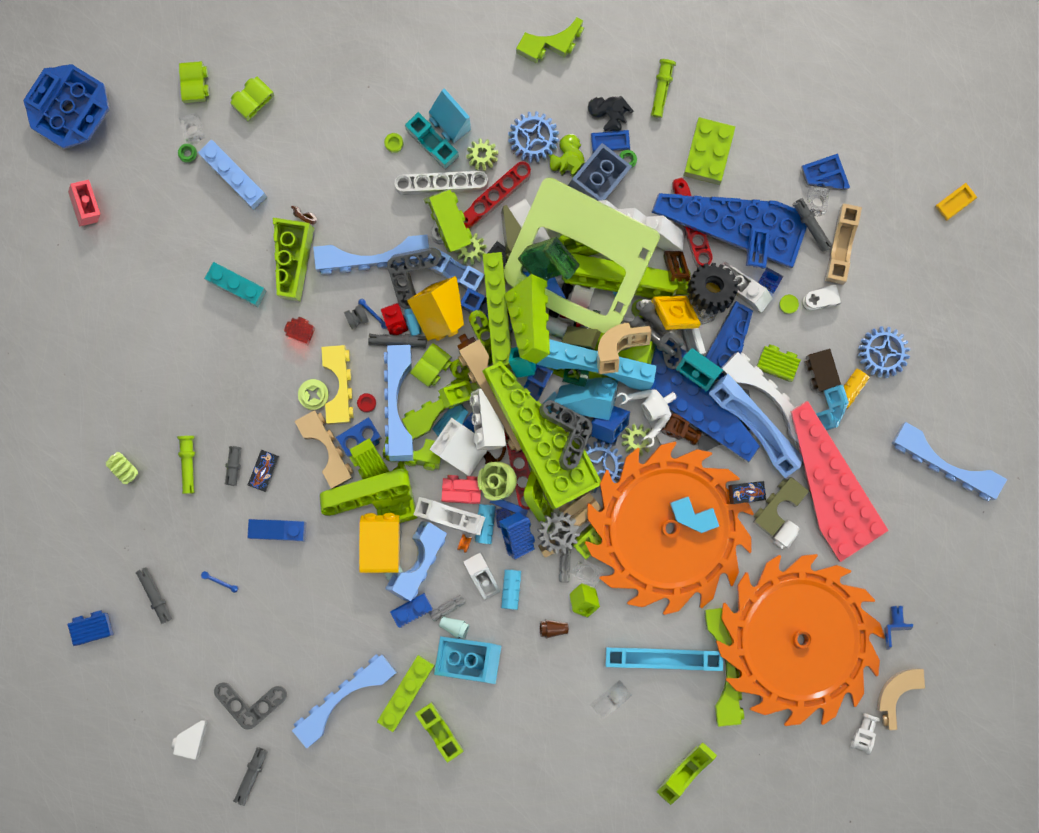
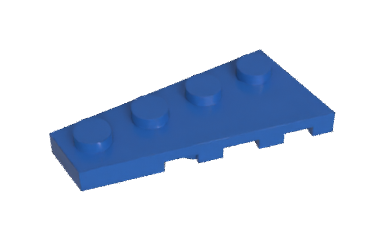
M737 301L734 302L705 355L707 359L721 368L734 353L738 352L741 354L753 310ZM721 373L718 379L720 380L725 375Z

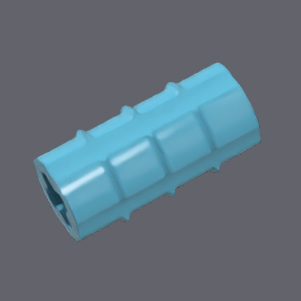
M479 504L477 514L484 516L485 520L480 536H475L476 543H492L496 506Z
M505 570L501 608L518 610L521 571Z

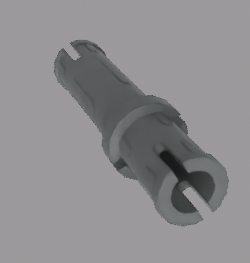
M803 198L795 201L792 205L800 215V221L805 223L821 251L824 252L830 249L833 245L816 221L814 212L810 211Z
M369 333L370 338H368L369 346L410 345L411 347L426 348L427 344L426 336H410V334L387 335Z
M147 567L142 568L145 576H143L141 570H138L136 575L152 604L151 608L155 610L160 623L164 624L166 620L163 615H165L167 621H170L172 617Z
M260 747L256 748L251 762L247 764L248 769L233 802H238L239 805L245 806L256 777L262 771L261 766L268 751H263Z

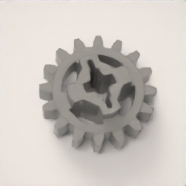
M559 511L558 515L555 512H551V517L545 515L546 521H540L539 523L542 525V528L537 529L541 533L538 539L543 540L541 545L543 547L547 546L546 550L549 552L553 550L556 554H558L559 549L563 553H566L567 547L573 549L571 546L572 542L577 544L575 537L580 536L576 532L579 526L574 525L576 519H570L571 515L568 513L564 515L562 511ZM560 520L566 521L568 525H562ZM558 529L561 530L559 532V536L555 535L556 533H558ZM555 539L557 545L551 544L549 540Z

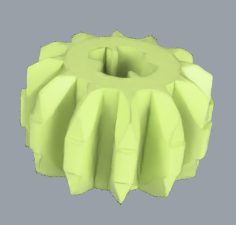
M480 138L478 139V145L474 141L471 142L473 148H467L470 154L466 155V158L472 159L469 162L470 166L476 164L475 170H479L480 166H482L483 171H486V165L493 168L492 162L498 161L494 157L498 155V150H493L496 147L494 143L488 146L490 141L487 139L485 144H483ZM479 152H486V157L482 158L481 156L479 158Z
M476 233L470 239L472 244L467 245L468 247L473 245L474 252L471 250V253H468L467 246L454 251L455 253H460L457 256L458 260L464 258L463 264L465 265L468 260H470L471 265H474V259L481 262L479 255L483 256V254H486L482 251L487 248L485 244H482L484 239L480 238L477 240L478 234Z
M633 424V432L626 428L625 431L629 435L622 434V438L628 441H624L621 444L622 446L629 445L625 452H629L630 449L634 451L636 448H640L639 455L643 456L642 449L647 453L650 451L649 448H645L646 445H649V441L645 439L641 441V445L639 443L635 445L633 437L640 436L643 438L647 436L646 434L650 429L647 428L643 432V424H640L639 430Z
M120 452L111 455L106 461V466L123 484L133 481L138 474L137 469Z

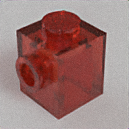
M298 317V319L292 318L291 322H287L284 332H286L285 336L287 338L309 346L316 328L308 324V320Z

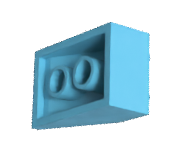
M444 88L429 110V116L431 117L429 121L435 128L439 127L443 131L441 135L448 142L451 140L455 144L471 130L470 117Z
M598 377L587 380L585 387L574 384L562 385L559 388L555 402L580 415L609 420L616 401L618 380Z
M440 636L434 675L496 684L501 646L492 643Z

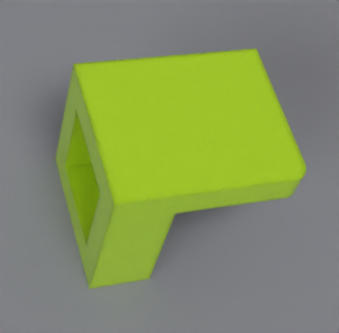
M581 583L570 593L572 610L577 614L588 618L600 607L597 591L593 587Z

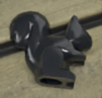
M612 96L606 100L603 97H595L588 103V112L592 117L601 118L605 115L609 117L610 120L604 126V131H620L622 129L620 121L627 123L624 114L626 112H634L622 96Z

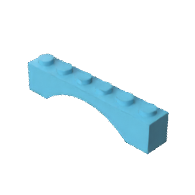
M550 339V354L536 364L552 369H580L599 373L597 368L598 351ZM619 357L618 372L603 374L624 383L629 388L644 391L650 390L654 383L656 366Z
M606 647L605 667L723 671V658L720 656L719 651Z

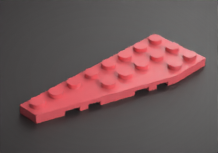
M805 401L790 411L799 442V450L802 455L806 479L814 504L813 508L816 513L818 528L838 561L841 562L889 530L808 401Z

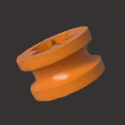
M463 534L457 550L462 549L466 553L472 537L467 538Z

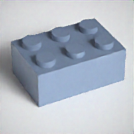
M601 143L572 178L568 186L597 201L606 200L632 166Z

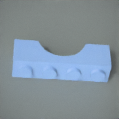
M212 139L198 152L201 158L253 210L267 198L266 194Z
M421 522L412 538L418 549V556L414 566L408 571L393 573L385 589L402 600L411 601L418 594L420 583L427 577L429 566L436 560L437 551L444 545L447 533L430 522Z

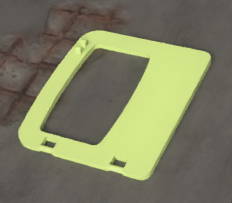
M554 178L544 179L505 265V279L509 285L515 287L527 278L522 272V267L540 227L561 233L598 251L626 270V275L608 314L602 315L588 310L546 288L545 295L548 296V303L545 305L547 308L577 323L606 333L609 329L622 323L628 306L659 242L660 234L655 229ZM643 248L649 250L645 260L639 257ZM618 302L624 304L620 313L615 311Z

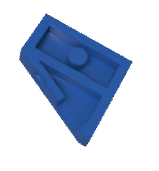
M838 153L801 166L807 185L844 190L850 188Z

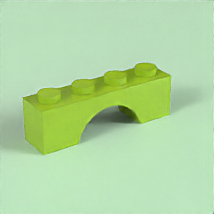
M417 655L377 723L392 732L396 730L435 664Z

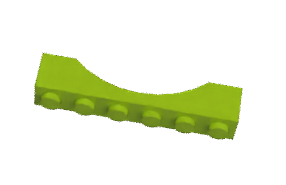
M502 252L483 254L492 360L493 365L501 361L509 370L512 369L509 363L512 347L507 303L504 295L506 287Z
M476 382L470 383L473 391L479 389ZM438 396L439 400L434 403L432 401L421 405L422 409L416 412L413 409L404 414L405 418L402 421L412 436L413 441L430 433L435 421L446 409L441 396Z
M722 608L704 610L706 629L713 635L716 641L718 640L730 646L732 639L721 620ZM725 660L726 678H739V670L735 669L734 666ZM726 680L722 694L715 705L716 724L718 727L742 724L741 720H744V710L739 705V700H742V692L735 691Z

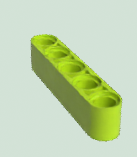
M396 469L323 491L319 495L321 513L331 516L406 494L411 490L409 473L406 469Z

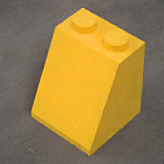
M456 276L433 283L407 300L428 341L432 339L439 341L447 335L452 337L459 333V328L464 326Z
M366 513L361 515L359 573H398L400 565V515H395L394 513H385L384 515Z

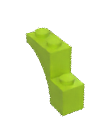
M576 17L568 28L551 36H535L525 32L516 48V53L534 63H537L538 59H543L547 51L544 48L565 58L567 53H572L576 45L573 43L576 37L580 38L584 31V27H582L583 20Z

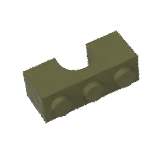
M789 477L788 480L784 478L777 486L780 488L776 494L772 493L765 501L768 503L764 509L760 507L754 514L756 519L753 523L770 537L785 522L777 513L779 503L786 501L796 507L809 492L792 477Z

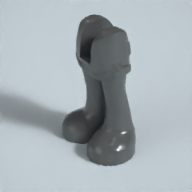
M649 301L639 314L664 334L661 337L650 327V340L657 345L659 351H664L668 355L674 356L676 352L670 345L666 344L669 338L673 339L681 347L685 342L679 336L676 329L665 330L660 318L655 313V305ZM636 316L630 323V328L648 326L639 316Z

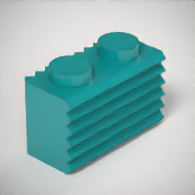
M693 348L687 352L676 368L677 371L686 375V378L689 377V380L698 384L699 387L701 386L705 391H708L723 372V369Z

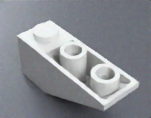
M724 261L722 264L724 265L723 269L729 268L731 270L729 274L734 273L736 276L734 281H738V292L736 295L762 313L773 299L767 288Z
M477 389L470 396L476 450H498L506 446L504 426L482 389Z

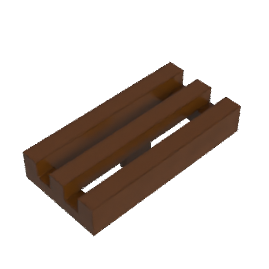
M665 251L663 257L670 281L677 279L678 282H682V279H685V282H689L690 273L684 253L682 251ZM676 256H678V259H679V262H680V266H681V269H682V272H683V273L680 272L679 263H678V261H677Z

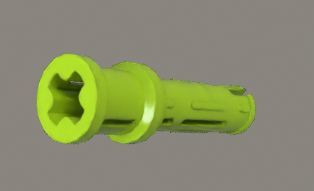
M669 59L659 60L661 65L659 74L656 75L658 83L651 116L656 118L663 117L669 83L673 81L672 72L676 62Z
M177 436L180 446L178 456L181 457L182 494L195 493L193 457H195L193 439H195V436Z

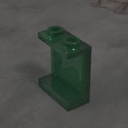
M557 237L527 246L518 258L530 275L533 274L546 281L560 275L565 279H570L580 266Z

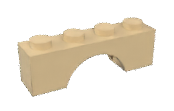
M844 203L840 207L825 277L827 282L841 285L847 282L851 250L862 207Z
M314 410L294 421L305 440H319L326 446L329 458L322 473L331 489L353 479L351 474L354 472L349 463H344L342 459L344 454L339 446L335 447L333 443L335 437L331 430H326L323 425L326 421L321 413L317 414Z

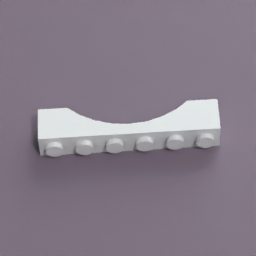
M734 353L721 367L723 369L722 373L724 375L729 374L736 383L752 386L771 398L783 415L788 437L799 447L790 412L796 407L790 403L791 399L785 393L781 394L776 390L777 385L770 379L767 381L762 376L764 374L762 370L757 366L753 367L749 363L750 359L744 353Z

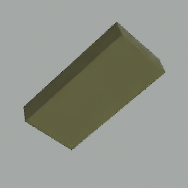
M568 326L561 342L594 350L601 332L598 329Z

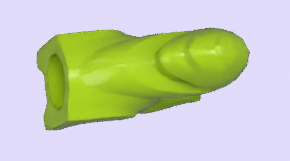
M568 134L562 137L559 142V147L564 154L561 157L554 154L548 155L552 171L560 169L561 175L566 171H570L573 178L585 162L584 155L579 150L581 147L580 139L576 135Z

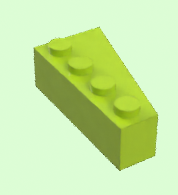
M273 218L277 295L282 299L300 302L314 227L306 222Z
M531 274L504 295L520 358L537 364L550 354L549 330H546L549 316L546 313L545 305L548 303V296L545 295L547 281Z

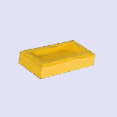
M965 183L935 207L947 221L978 197L968 184Z

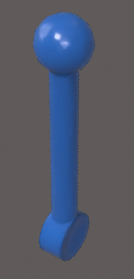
M360 299L358 304H361L381 323L383 329H387L385 321L366 304L364 299Z
M206 571L201 573L203 579H210L231 589L233 593L238 591L236 585H229L210 576Z

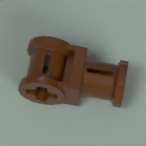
M671 413L665 428L661 430L663 434L678 440L684 438L690 441L691 445H696L702 434L699 429L690 427V422L674 413Z

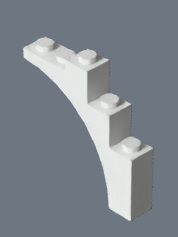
M607 200L599 201L658 231L660 239L657 246L664 251H683L686 233L665 216L646 217L636 208L618 209Z

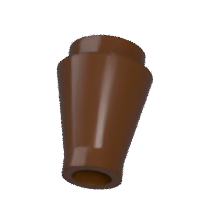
M547 619L540 621L541 637L547 639L568 634V623Z

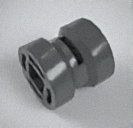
M361 304L352 311L347 310L344 312L351 329L356 328L360 323L365 324L369 322Z

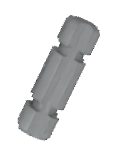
M567 547L566 553L560 550L562 556H560L559 571H561V574H559V582L568 583L570 578L568 572H570L571 556H569V553H571V549Z
M458 595L453 601L450 600L438 607L439 609L431 611L429 615L433 621H437L442 615L445 616L457 609L456 607L464 605L465 600L462 595Z

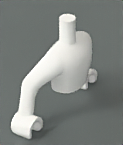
M655 389L628 395L625 393L617 394L615 398L620 396L623 399V402L619 404L620 406L627 401L647 398L641 404L645 415L650 421L660 419L648 436L641 439V441L645 439L649 441V445L645 448L651 447L654 444V437L671 417L668 404L677 399L676 394L672 392L663 398Z

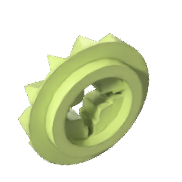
M316 379L305 381L298 390L300 403L310 410L323 407L329 397L326 385ZM307 389L313 392L317 390L320 400L313 398L309 401L310 394Z

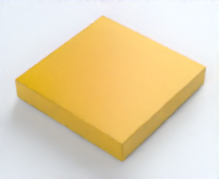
M687 296L653 297L651 302L655 305V310L665 330L700 327L701 322Z

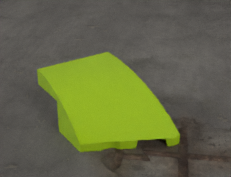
M398 462V466L393 470L406 469L404 462ZM412 489L406 494L372 503L377 509V515H384L385 513L400 515V523L418 518L414 515L416 506Z

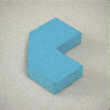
M843 385L824 390L829 409L816 413L826 431L839 426L849 404Z
M688 496L670 503L675 520L700 533L719 527L713 508L695 514Z

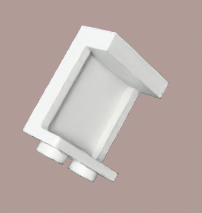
M453 418L449 420L430 448L436 455L468 476L472 474L480 460L487 453V450H476V444L474 443L475 433Z

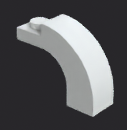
M419 497L414 515L479 536L485 520L484 516Z

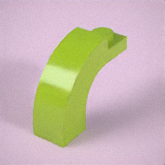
M702 742L679 763L656 792L670 805L673 804L695 777L717 755Z

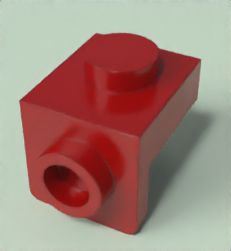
M399 303L381 309L390 335H400L408 331Z

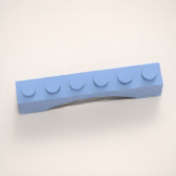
M427 234L408 236L394 249L372 256L350 254L338 249L334 245L313 247L315 268L317 272H321V275L331 274L334 270H339L341 273L350 272L352 268H358L361 271L369 270L371 266L387 268V262L393 255L429 248V240ZM415 256L410 257V262L419 264L418 258ZM395 260L393 264L400 266L402 263H405V260L401 263H397Z
M390 345L387 346V352H384V364H388V370H384V381L388 382V388L384 389L385 400H388V407H385V418H388V425H385V437H389V444H385V455H389L390 461H413V439L403 426L397 410L400 387L405 377L412 370L411 346Z
M726 374L714 383L709 394L722 408L736 415L751 429L765 448L776 469L785 478L798 470L803 461L802 455L729 374Z
M907 422L901 425L892 441L897 451L904 454L907 452L912 455L911 458L913 460L929 464V469L937 473L939 471L945 473L947 479L953 482L959 481L963 484L962 487L972 492L975 490L980 493L979 497L986 501L990 499L996 500L1007 481L1006 478L992 470L968 471L948 464L932 450L926 441L923 431Z
M376 654L368 661L370 664L365 669L363 667L359 668L353 674L355 678L350 682L345 680L338 686L340 690L336 694L331 692L323 699L325 701L320 707L316 705L309 711L310 716L305 720L302 717L293 724L295 728L292 732L306 748H309L324 735L329 715L345 696L363 687L383 685L397 673L383 654L381 656Z

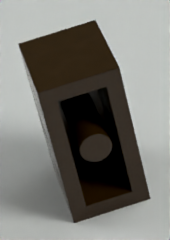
M831 349L806 356L807 360L804 363L807 372H811L812 378L810 383L813 390L816 389V392L820 393L841 385Z

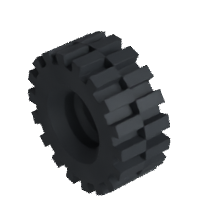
M706 263L703 267L699 266L693 272L688 284L687 293H689V300L693 299L692 305L694 307L696 305L699 306L697 310L702 311V309H705L706 314H709L710 311H713V314H717L719 310L722 313L731 306L738 292V281H734L736 277L734 273L729 274L731 271L729 268L724 270V265L722 264L716 267V263H712L711 266ZM715 283L719 286L720 291L718 293L710 292L706 288V284Z

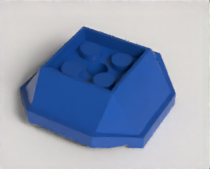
M73 64L44 68L23 100L30 128L63 149L89 142L109 111L105 85ZM67 104H73V108L70 111H65Z

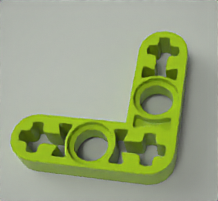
M475 310L469 315V323L477 340L480 339L489 355V365L493 363L490 337L487 340L481 339L483 332H490L489 321L482 311ZM477 316L481 318L480 321L483 327H480L476 322ZM459 359L453 361L450 365V371L457 379L465 378L470 372L467 366L463 367ZM458 366L461 367V372L457 371Z
M531 468L524 490V499L537 520L545 522L544 516L551 517V512L554 511L544 498L543 490Z

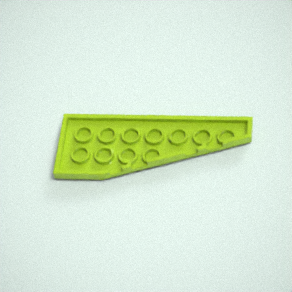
M501 361L482 370L553 510L600 486L601 480L585 449L577 467L568 471L561 468L559 458L569 432L566 433L562 427L541 416L539 411L541 403L530 395L527 388L522 387L516 380L517 378ZM572 440L573 448L579 449L580 445ZM571 456L566 458L568 465L572 464L570 461Z

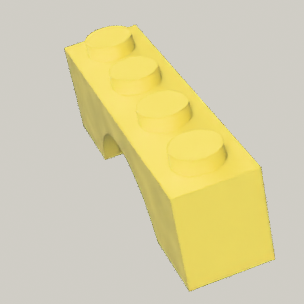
M344 345L321 347L323 367L334 372L339 380L337 395L333 400L325 404L326 423L328 425L351 423V418H354L353 407H350L349 400L353 399L352 388L348 387V380H351V369H347V361H350V351L346 350Z

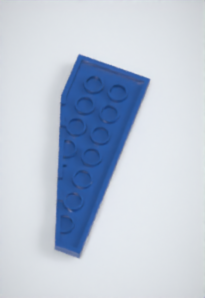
M659 193L652 209L654 214L663 215L671 221L746 251L748 250L750 228L770 230L767 259L788 268H793L807 228L805 223L800 221L801 217L795 208L772 200H743L741 198L682 196L679 194ZM755 232L753 254H755L757 232ZM762 233V235H761V245H760V253H759V256H761V257H762L763 241H764V234H763V233Z
M670 340L666 342V344L670 345L671 347L675 344ZM656 345L651 365L656 366L654 383L650 390H657L663 398L674 392L677 399L668 404L670 411L683 417L691 425L749 463L760 446L736 415L722 408L709 394L711 388L705 391L701 386L699 387L698 384L689 380V377L686 378V375H683L680 371L668 368L664 361L663 351H659ZM681 348L682 357H684L687 352ZM672 356V359L669 360V363H673V365L676 366V362L679 361V358H675L674 356Z

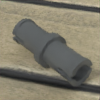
M229 446L228 463L225 464L227 468L225 485L237 486L238 469L241 468L239 464L241 447Z

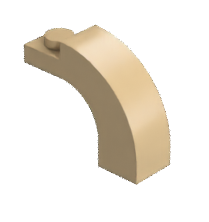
M623 323L609 329L602 336L598 345L597 368L599 374L618 372L620 360L618 353L628 347L650 345V326L630 328L629 323Z
M924 669L901 671L892 676L882 687L877 701V710L885 711V714L882 715L883 726H886L887 730H897L896 703L898 698L908 690L925 689Z

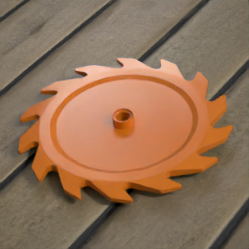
M676 441L660 445L644 464L639 463L640 448H636L625 458L620 479L617 483L612 481L609 470L605 471L600 482L603 510L598 512L590 503H587V519L600 536L601 543L596 545L585 541V544L592 557L611 566L614 570L613 574L599 576V579L611 588L636 589L638 594L627 602L628 605L645 607L663 598H667L669 603L663 611V615L680 611L696 592L700 593L699 607L703 608L714 598L719 577L722 573L727 575L730 586L734 585L739 574L736 546L740 544L751 553V536L738 519V513L744 512L754 515L748 502L730 504L729 490L726 488V483L740 480L738 476L729 469L704 468L702 461L712 455V452L696 449L675 459L672 458L671 452L676 445ZM688 496L695 514L713 508L719 527L700 533L675 520L670 503ZM668 523H672L674 526L671 533H667L665 529Z
M817 554L800 556L783 572L779 570L781 555L776 556L765 564L755 587L750 583L748 572H745L737 585L738 611L733 613L726 603H723L721 620L732 639V644L727 646L718 640L716 644L720 656L740 671L739 678H726L725 680L735 691L755 694L761 697V702L751 707V711L768 715L789 709L791 715L784 723V726L800 725L818 708L823 710L821 724L824 725L836 717L846 693H850L853 707H857L864 695V667L868 666L875 676L879 674L880 660L869 640V636L874 634L882 639L885 636L881 624L861 608L862 602H875V599L865 589L840 583L842 576L851 573L849 569L835 565L813 571L811 564L817 558ZM800 634L804 637L802 645L797 640Z

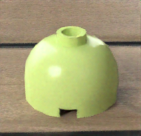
M503 462L487 463L484 468H481L477 478L479 490L483 491L485 498L492 501L503 500L509 497L517 485V476L514 470Z

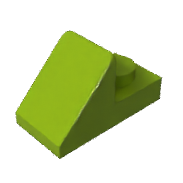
M469 380L438 390L445 408L449 409L470 401L471 393L474 392Z

